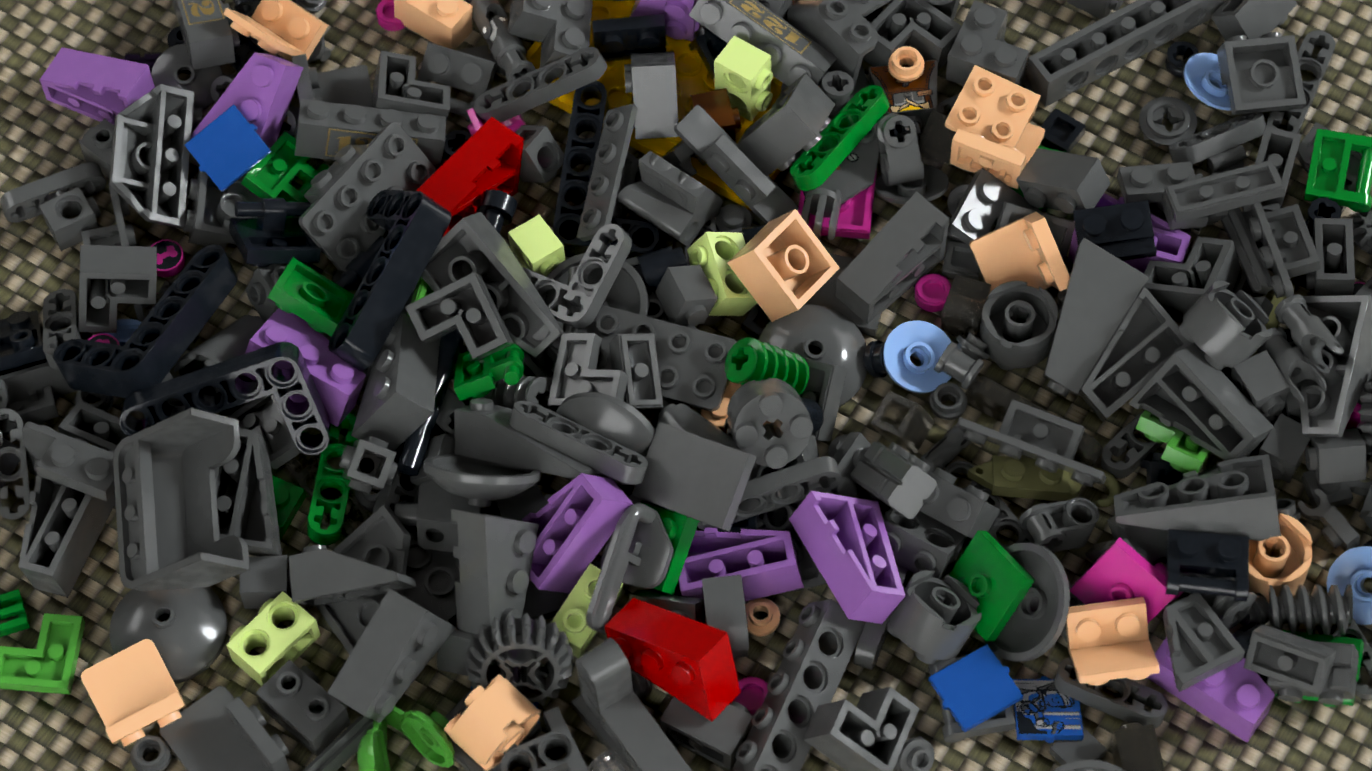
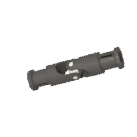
M465 0L473 6V20L486 40L498 66L505 70L507 82L536 70L533 63L526 58L527 51L520 37L508 34L509 18L499 0Z

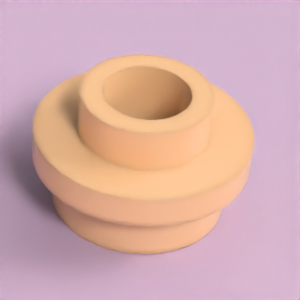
M909 46L900 47L890 56L888 70L897 80L913 81L922 75L924 59L915 48ZM902 65H910L911 67H902Z
M766 598L750 600L745 604L749 633L761 637L767 636L777 629L780 623V611L773 601ZM762 611L766 612L768 616L765 619L759 620L754 617V614Z

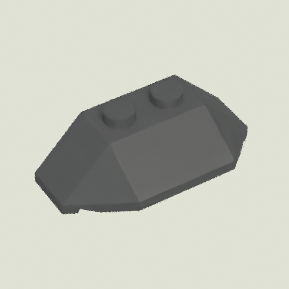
M159 84L115 116L109 185L147 222L182 229L185 221L190 152L185 147V144L191 140L194 92L164 84Z

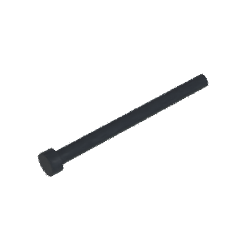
M486 190L482 193L477 213L481 212L500 234L502 226L509 225L512 222L518 204L511 195L503 191ZM459 329L440 338L434 413L405 440L397 470L405 475L417 476L419 474L464 341Z

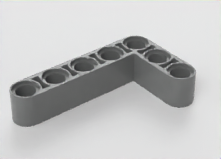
M608 638L576 659L579 685L584 701L634 771H692L634 693L629 662L621 648L612 638Z

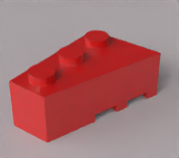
M493 117L485 122L416 190L421 191L451 212V221L443 237L462 218L477 213V208L484 191L499 190L511 196L518 193L524 138Z
M634 597L604 625L607 639L612 638L618 644L632 670L711 722L741 693L728 632Z

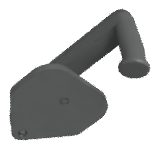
M642 503L630 505L618 520L614 532L607 540L600 563L601 571L586 614L587 625L605 636L604 625L611 620L610 617L621 584L652 589L657 587L667 574L673 556V546L659 513L653 508Z

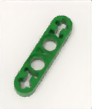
M871 85L858 91L820 133L822 138L809 151H804L790 168V174L799 190L810 191L821 186L887 112L890 103L881 86Z
M348 414L338 427L330 423L328 446L321 453L307 523L309 538L319 545L333 544L339 540L342 534L351 489L348 487L350 480L341 477L344 468H332L327 461L333 457H341L346 445L353 446L354 441L358 440L351 436L357 418L352 414ZM341 428L349 430L345 445L338 443ZM326 488H335L341 492L342 496L336 500H328L321 495V491ZM324 512L331 513L328 530L320 529Z

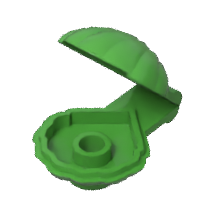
M395 706L381 723L373 720V728L367 730L366 734L361 738L357 751L359 771H391L387 752V724L402 732L431 763L440 767L450 768V766L454 765L455 752L450 736L444 731L449 720L436 711L426 715L418 710L404 712Z

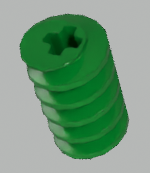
M750 337L736 342L728 352L725 360L726 377L731 382L741 385L753 380L760 381L768 380V378H777L791 385L798 395H801L808 384L810 376L809 366L800 354L792 353L789 350L781 349L780 347Z

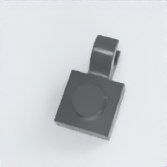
M1316 488L1313 491L1315 498L1320 502L1317 508L1310 509L1303 501L1298 502V508L1304 518L1320 520L1324 528L1321 530V533L1334 549L1340 546L1344 551L1360 545L1359 534L1335 506L1332 507L1326 494L1322 490Z

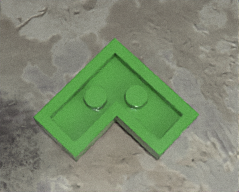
M1145 410L1140 416L1135 429L1143 432L1145 437L1153 442L1167 443L1161 459L1169 462L1174 469L1183 473L1194 470L1198 473L1212 452L1191 441L1189 435L1174 426L1167 427L1159 422L1160 418Z
M44 613L36 649L0 646V689L71 695L85 627L83 616Z

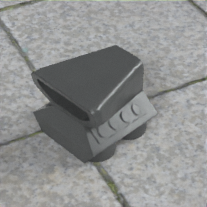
M649 151L638 160L642 181L624 187L618 193L616 200L685 246H689L703 225L719 215L723 199L690 175Z

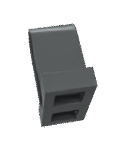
M558 706L543 712L545 727L548 733L510 749L504 754L500 764L501 771H512L520 766L528 768L529 771H589ZM558 750L566 753V756L558 761H552L547 758L553 751Z

